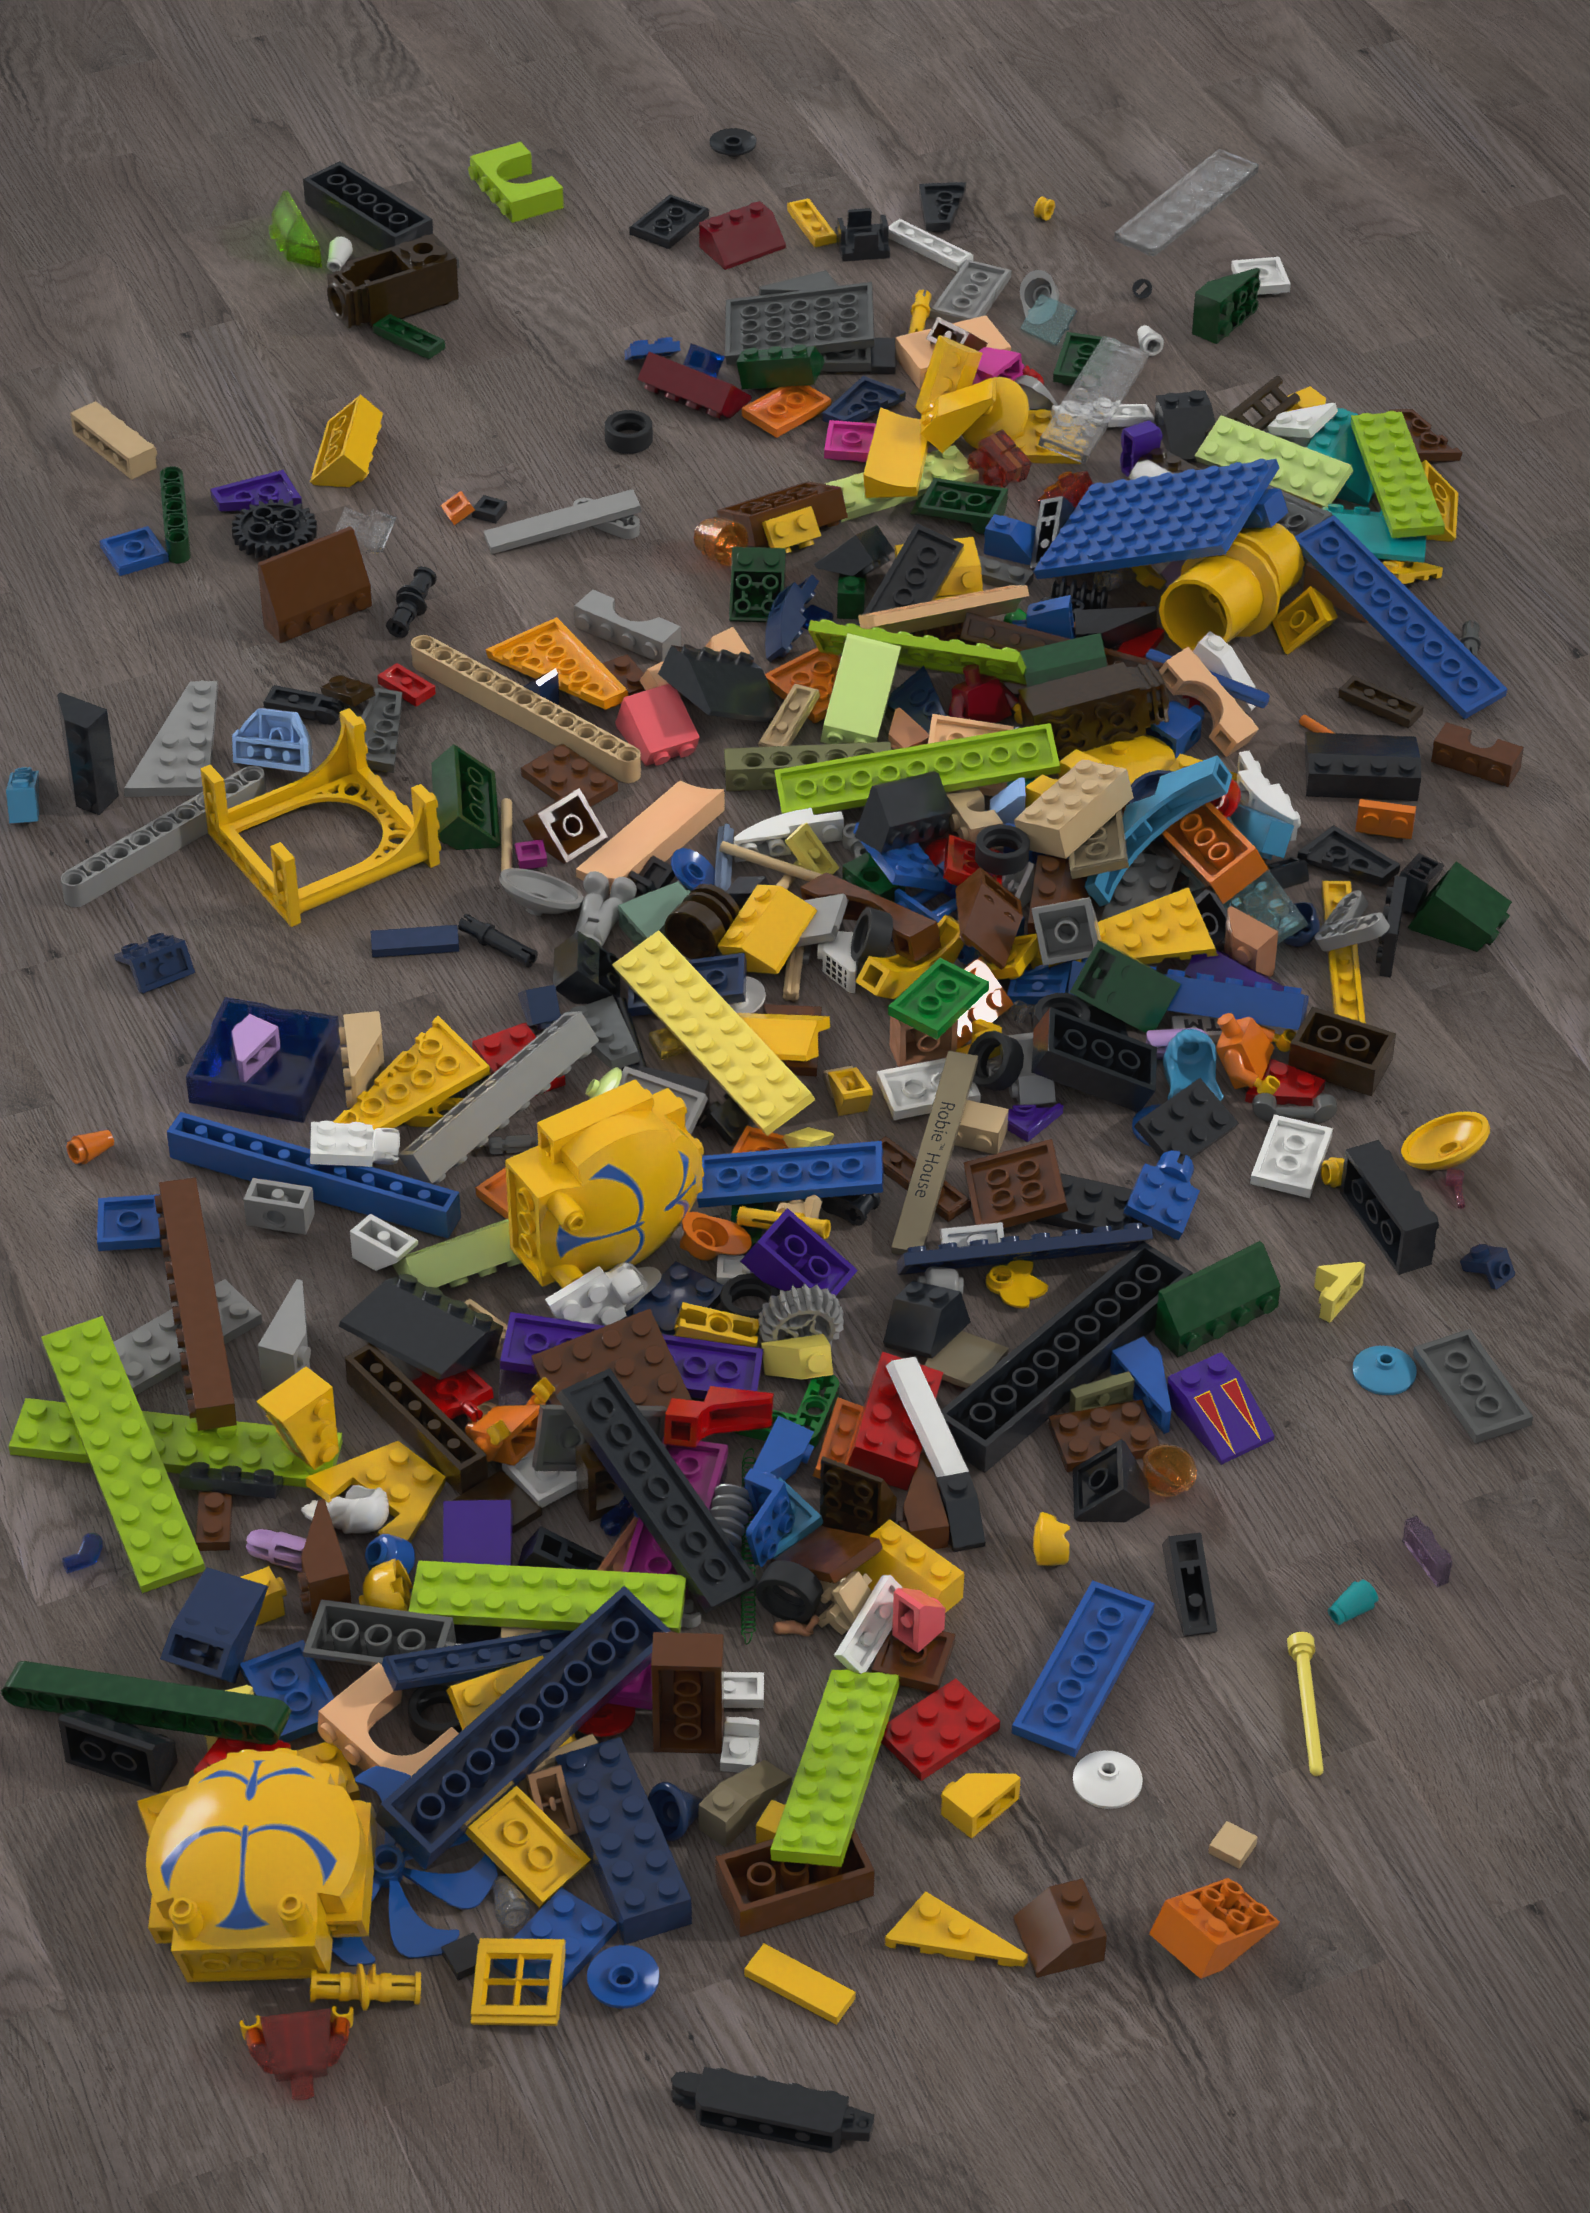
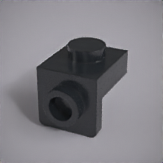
M652 855L639 874L631 871L628 876L635 883L637 892L644 895L669 885L676 875L671 865Z

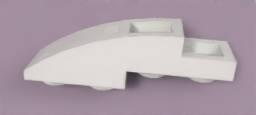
M1250 751L1239 752L1237 784L1241 791L1240 801L1244 806L1294 825L1290 841L1296 840L1297 828H1300L1301 820L1299 813L1294 811L1291 806L1289 795L1284 793L1279 783L1270 785L1269 780L1264 778L1261 773L1259 762L1254 760Z
M812 808L796 810L768 818L745 829L734 837V845L770 857L791 855V850L785 843V840L800 825L808 823L821 843L842 840L844 818L842 812L814 815ZM734 857L735 862L746 861V860H743V859Z

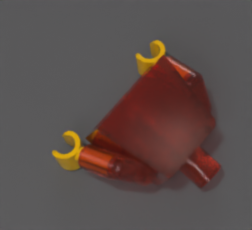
M337 2006L332 2007V2015L330 2009L264 2017L256 2015L257 2022L254 2025L246 2026L243 2020H240L239 2024L242 2036L246 2040L249 2054L263 2072L274 2074L276 2082L291 2081L292 2099L305 2100L314 2097L313 2078L327 2076L328 2068L338 2063L348 2043L349 2031L353 2026L354 2009L349 2006V2012L343 2015L337 2013Z

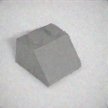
M1090 897L1032 908L1043 966L1088 958L1097 941L1101 940L1097 917Z

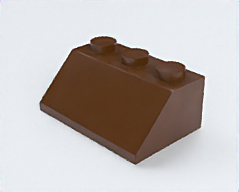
M1037 855L1027 935L1037 934L1032 908L1088 897L1092 898L1085 888L1088 876L1072 879L1069 859Z

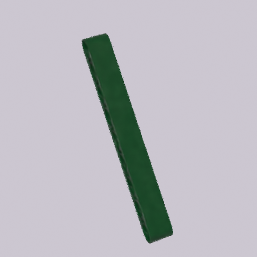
M29 1661L17 1662L1 1690L3 1698L8 1703L17 1707L61 1714L83 1710L92 1714H102L108 1719L120 1723L265 1745L277 1743L291 1716L289 1706L276 1698Z

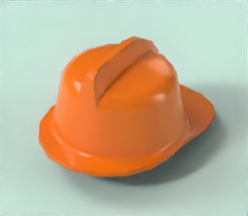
M688 1212L682 1219L684 1233L680 1240V1248L688 1251L699 1260L710 1261L721 1253L741 1255L751 1248L752 1241L750 1235L737 1223L699 1212Z

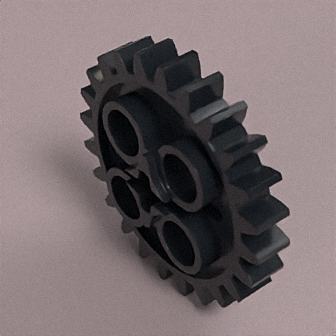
M269 499L268 504L259 501V506L257 507L250 504V510L241 509L242 515L236 514V520L232 521L234 544L239 545L240 551L246 550V555L255 553L257 559L262 555L269 559L271 556L279 555L314 541V538H317V521L315 520L314 513H310L309 508L303 509L301 503L294 506L292 500L284 504L283 499H280L278 503H274L272 499Z

